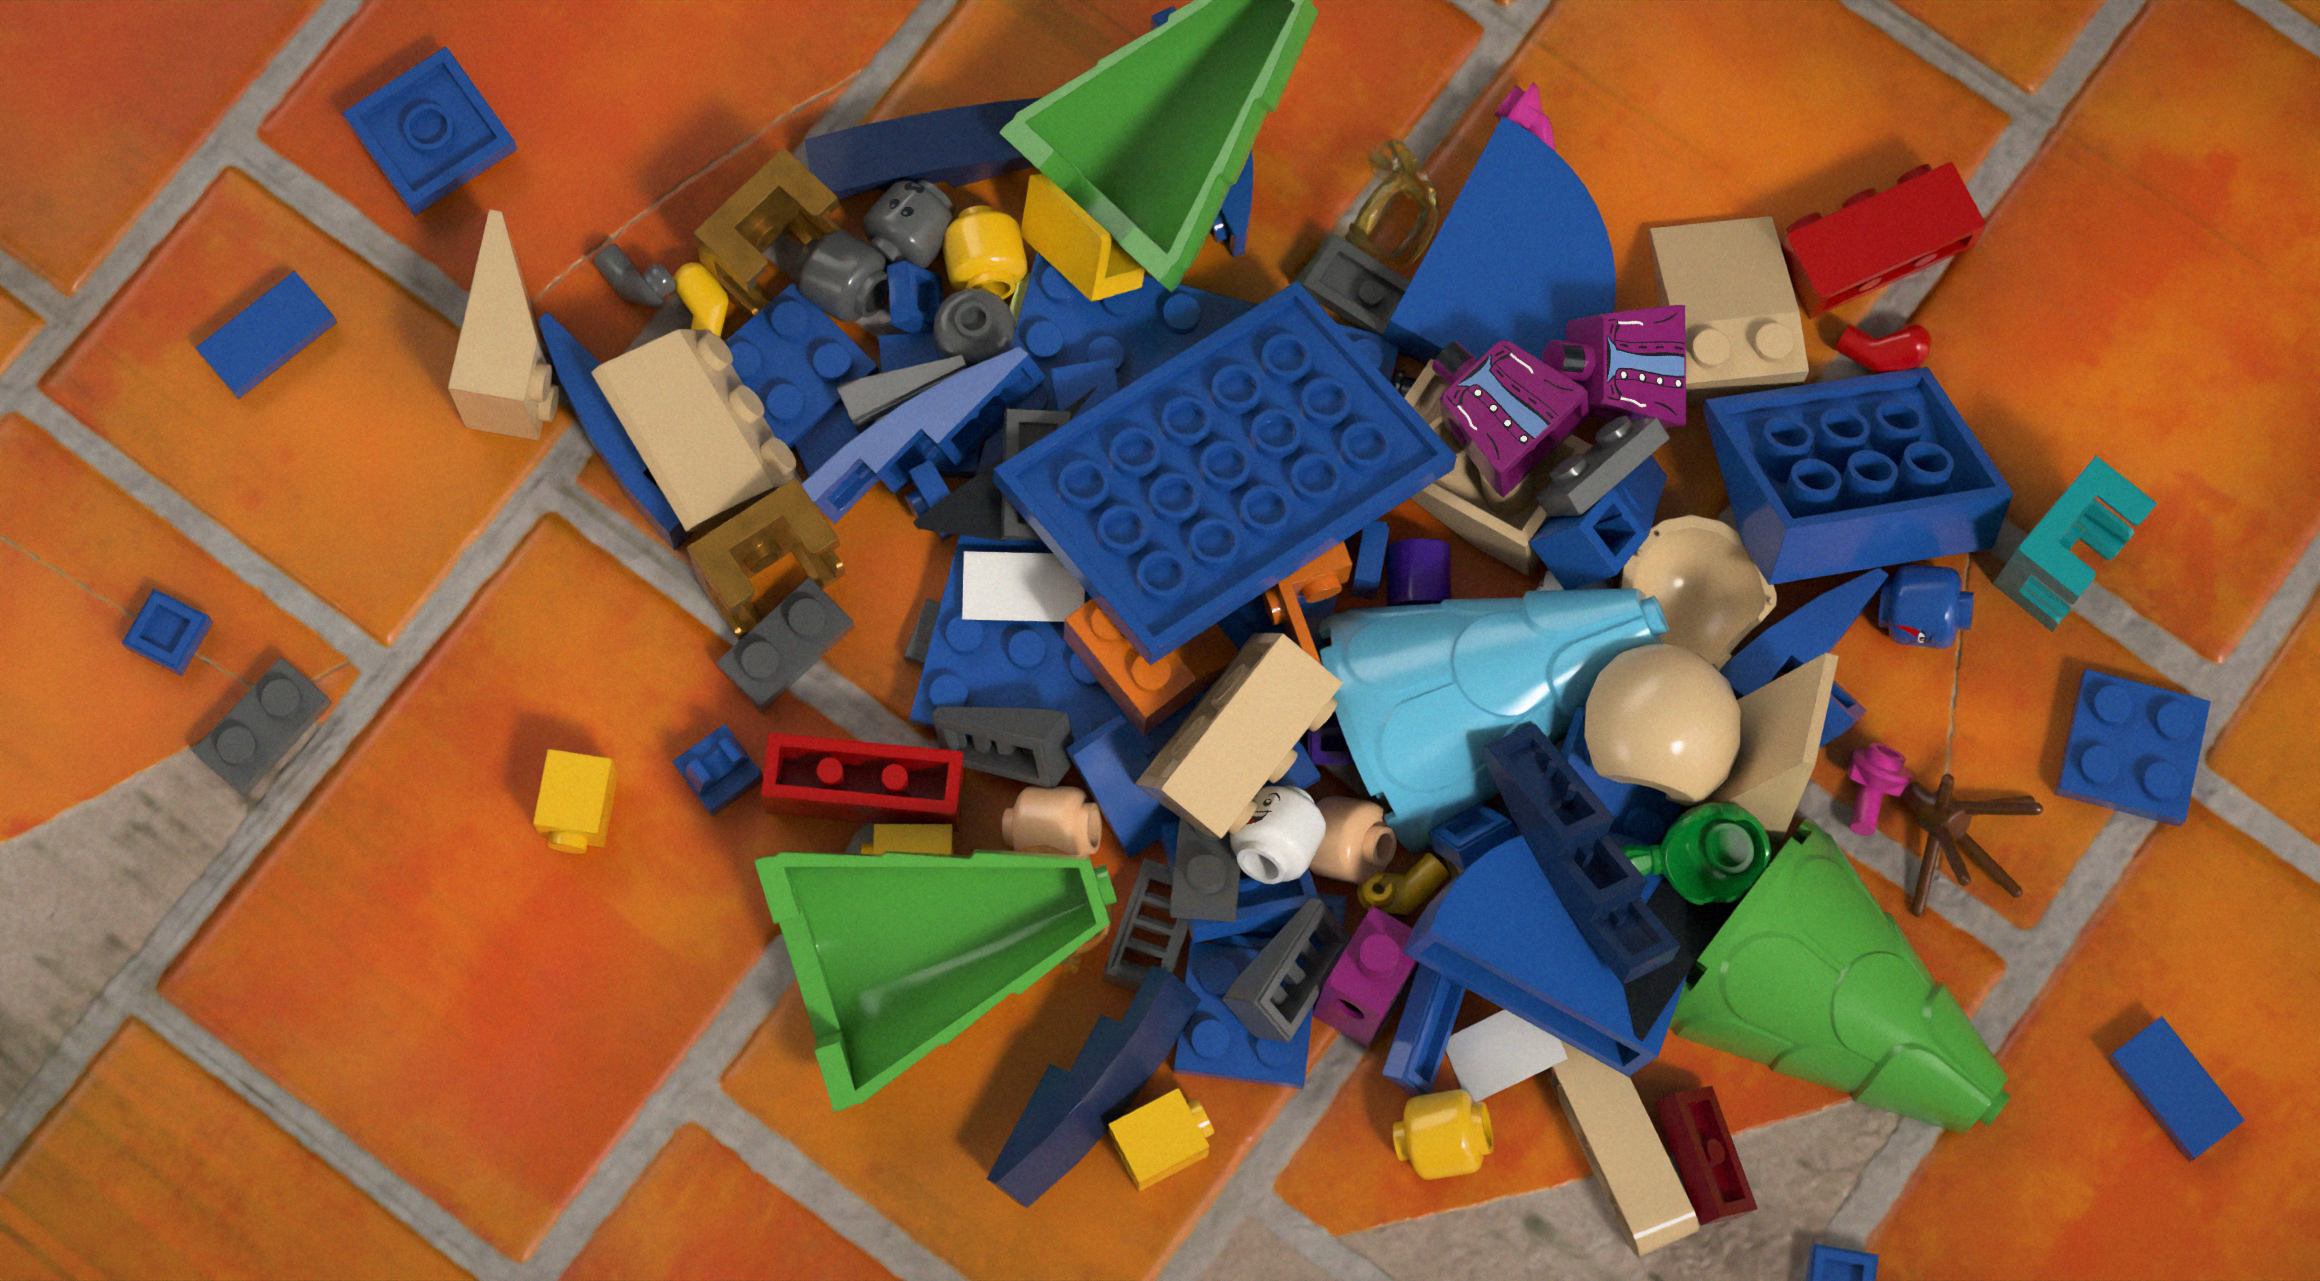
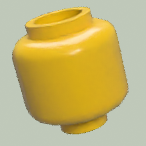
M979 205L963 210L958 215V218L946 228L942 249L949 283L957 292L967 288L986 289L999 295L1002 300L1014 293L1017 284L1023 280L1028 269L1019 224L1014 218L1006 213L994 211L989 206Z
M1464 1089L1424 1094L1410 1098L1405 1106L1403 1121L1394 1122L1393 1139L1398 1159L1400 1161L1410 1160L1415 1172L1424 1180L1471 1174L1482 1166L1484 1155L1493 1153V1131L1487 1106L1484 1102L1476 1103L1470 1093Z

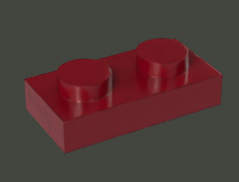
M1713 1086L1674 1092L1656 1100L1655 1103L1662 1120L1664 1137L1672 1147L1685 1183V1192L1695 1210L1700 1226L1739 1218L1757 1210L1756 1202Z

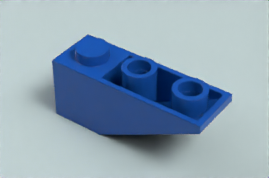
M1650 455L1581 516H1553L1547 520L1529 541V544L1564 590H1573L1619 573L1649 536L1667 479L1666 473L1654 457Z

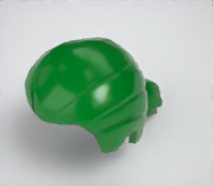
M1706 802L1690 808L1670 826L1660 845L1655 844L1649 847L1624 845L1619 847L1644 877L1651 873L1653 875L1664 874L1673 888L1684 899L1699 905L1709 902L1731 904L1738 901L1750 891L1766 870L1771 855L1769 838L1761 822L1746 809L1727 802Z

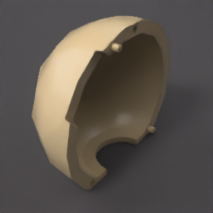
M1695 515L1663 520L1653 527L1648 538L1621 569L1618 589L1638 588L1645 593L1646 598L1654 595L1660 603L1669 628V632L1660 635L1663 644L1696 652L1710 662L1718 671L1732 657L1730 653L1753 628L1764 620L1776 606L1777 601L1774 585H1768L1742 543L1740 534L1721 521Z
M1655 643L1646 644L1618 654L1598 674L1586 702L1584 737L1593 767L1599 776L1619 783L1638 784L1658 789L1666 793L1665 799L1686 807L1704 801L1727 780L1740 751L1741 709L1729 681L1703 656L1688 649Z

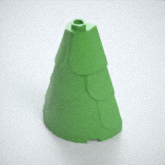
M1194 0L1169 14L1168 22L1098 60L1097 66L1017 112L1013 120L1008 122L999 133L1108 231L1119 245L1170 292H1173L1181 283L1187 269L1193 265L1232 185L1238 182L1267 113L1276 111L1319 15V11L1311 3L1313 0Z
M1807 817L1796 830L1795 835L1787 841L1688 973L1668 1029L1677 1037L1768 1065L1773 1072L1852 1094L1854 1102L1962 1134L1966 1133L1977 1120L1988 1127L2011 1098V1095L2002 1089L2008 1080L2007 1074L1946 983L1936 982L1893 915L1883 910L1832 835L1823 831L1816 822Z
M975 849L970 856L885 851L882 855L782 851L776 855H767L754 860L773 922L780 925L816 1038L814 1051L834 1113L847 1109L851 1105L862 1104L940 1044L947 1045L1010 993L1020 995L1110 924L1105 906L1117 902L1106 864L1093 868L1090 857L1087 855Z

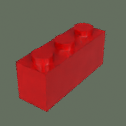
M1952 161L1933 170L1930 164L1915 167L1903 174L1897 180L1898 185L1878 194L1874 188L1863 190L1848 198L1842 204L1841 210L1823 218L1819 212L1808 214L1792 223L1786 229L1787 234H1785L1782 241L1781 249L1792 286L1810 319L1976 246L1987 224Z
M769 732L761 798L766 813L872 824H952L953 832H958L965 778L963 751Z

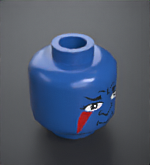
M1911 563L1903 564L1897 569L1894 578L1887 577L1882 585L1879 627L1889 628L1891 639L1899 645L1947 649L1954 643L1958 629L1970 630L1974 592L1962 591L1961 576L1953 568Z

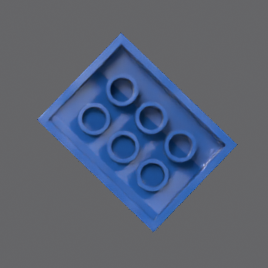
M1928 367L1707 399L1703 406V412L1741 541L1768 585L1994 547L2013 492Z

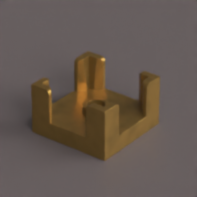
M783 147L693 232L701 265L717 279L727 293L728 299L751 319L774 299L756 282V279L766 270L768 265L763 253L787 230L804 245L812 239L820 240L831 231L842 230L825 214L827 211L832 213L839 207L838 197Z
M796 477L687 546L699 585L738 642L762 621V618L749 601L755 593L749 579L790 552L794 554L807 575L821 589L826 588L846 575L842 562L833 551L840 546L839 538Z

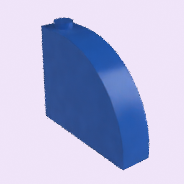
M1502 116L1389 320L1382 336L1383 340L1398 347L1400 352L1424 365H1427L1430 359L1435 360L1439 353L1454 341H1458L1478 360L1498 341L1508 340L1542 361L1544 349L1550 341H1566V326L1569 320L1614 312L1616 273L1613 251L1606 226L1586 186L1555 150L1535 134Z
M1609 831L1607 833L1618 847L1624 845L1650 846L1642 841ZM1522 835L1507 840L1489 850L1446 885L1428 904L1417 920L1403 950V954L1627 1077H1630L1659 1056L1687 977L1686 974L1643 1042L1635 1036L1624 985H1622L1583 934L1544 875ZM1651 873L1644 877L1647 883L1640 897L1646 904L1664 879V874L1653 875Z

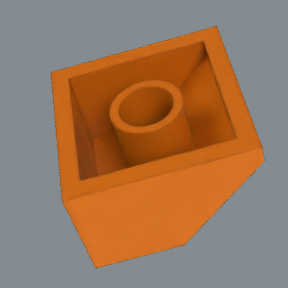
M1092 598L1066 617L1064 622L1063 639L1143 736L1214 683L1239 652L1223 630L1215 623L1154 664L1149 665Z

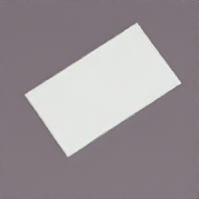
M964 551L962 619L1065 622L1066 617L1084 605L1085 589L1055 554Z
M1505 1009L1451 1035L1446 1047V1052L1461 1089L1468 1091L1475 1102L1481 1101L1568 1059L1560 1039Z

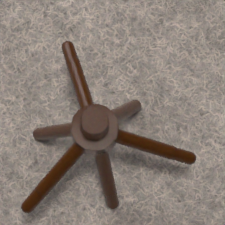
M1950 774L1942 776L1939 789L1934 793L1917 781L1911 782L1904 789L1901 801L1918 813V825L1928 832L1911 909L1912 915L1921 917L1924 913L1940 845L1959 884L1962 886L1970 884L1971 877L1955 841L2012 897L2019 898L2023 893L2022 888L1966 831L1970 826L1972 816L2040 815L2043 811V806L2035 802L2034 797L2030 795L1986 801L1959 800L1952 795L1954 777Z

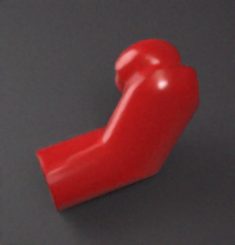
M1849 323L1834 350L1875 374L1909 370L1919 366L1928 357L1932 342L1929 332L1918 324L1906 325L1902 330L1876 339Z

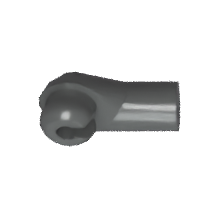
M617 244L606 247L593 261L594 266L621 298L627 302L656 308L664 304L665 300L663 298L676 289V280L663 265L653 263L642 274Z

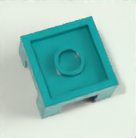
M2097 455L2021 543L1993 583L1996 588L2051 632L2070 611V606L2067 603L2073 605L2096 577V573L2092 568L2069 551L2078 539L2105 560L2110 561L2115 558L2135 533L2130 526L2096 499L2099 498L2133 526H2139L2157 505L2154 500Z

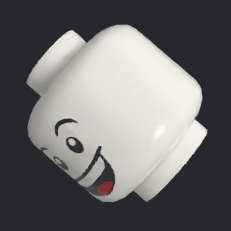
M1267 786L1261 788L1252 799L1258 805L1253 816L1235 835L1230 834V845L1237 856V863L1248 876L1266 884H1276L1281 881L1286 882L1300 878L1309 867L1325 837L1326 822L1319 808L1314 804L1312 797L1298 787Z

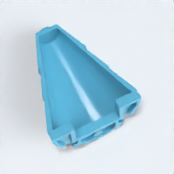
M1638 588L1527 591L1523 598L1444 599L1441 604L1350 608L1344 613H1336L1324 618L1319 627L1322 639L1331 637L1332 643L1331 646L1320 650L1322 665L1343 682L1333 698L1338 701L1335 712L1350 753L1370 796L1376 795L1378 799L1390 804L1393 812L1384 815L1385 822L1394 831L1397 840L1412 854L1420 853L1432 846L1428 835L1432 828L1479 802L1486 804L1500 792L1482 756L1485 745L1533 724H1536L1553 745L1567 736L1577 705L1586 707L1587 699L1598 674L1622 652L1646 644H1663L1660 635L1669 632L1664 612L1657 598L1654 595L1646 598L1645 593Z

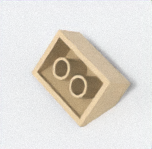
M677 329L609 360L591 372L686 532L712 531L796 477L800 484L803 483L795 470L796 460L793 453L784 442L775 437L763 417L765 411L761 400L750 388L743 384L731 364L733 357L730 349L711 330Z
M1253 633L1134 785L1207 836L1222 839L1227 831L1235 835L1255 813L1258 805L1252 799L1266 781L1277 782L1293 765L1298 753L1292 748L1305 731L1309 728L1312 732H1315L1332 715L1338 705V701L1333 696L1343 682L1285 634Z

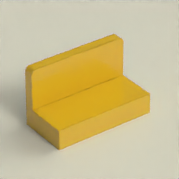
M1043 173L1031 175L1021 226V237L1091 302L1142 288L1145 268L1128 254L1108 231Z

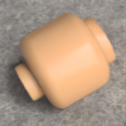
M1044 786L1026 787L1018 795L1014 808H1007L1004 812L1002 820L1003 841L1005 846L1014 847V851L1089 856V854H1096L1100 846L1102 823L1097 803H1090L1085 792L1080 788L1071 786H1056L1055 788Z
M1343 796L1326 797L1315 804L1326 822V832L1309 865L1312 873L1325 879L1359 885L1365 883L1375 873L1384 872L1388 863L1394 857L1397 842L1394 831L1385 822L1384 815L1387 812L1382 806L1371 801Z

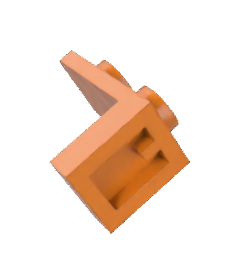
M1344 541L1262 593L1264 606L1273 625L1282 623L1287 637L1320 664L1319 656L1297 598L1304 596L1307 603H1314L1330 598L1342 590L1341 584L1348 582L1353 565Z

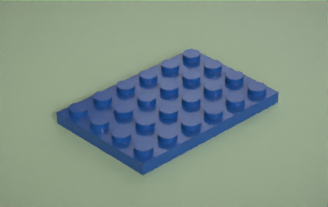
M1296 281L993 469V483L1149 665H1152L1454 470L1457 456L1306 289Z

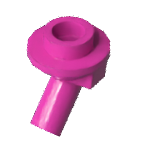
M1533 82L1526 92L1515 85L1494 116L1500 120L1502 116L1512 120L1535 134L1556 151L1550 120L1542 112L1538 85Z
M1871 743L1868 749L1855 748L1851 755L1847 774L1850 779L1860 784L1855 798L1850 830L1859 835L1869 836L1875 833L1883 793L1900 797L1912 779V773L1903 766L1906 761L1905 756L1886 745Z

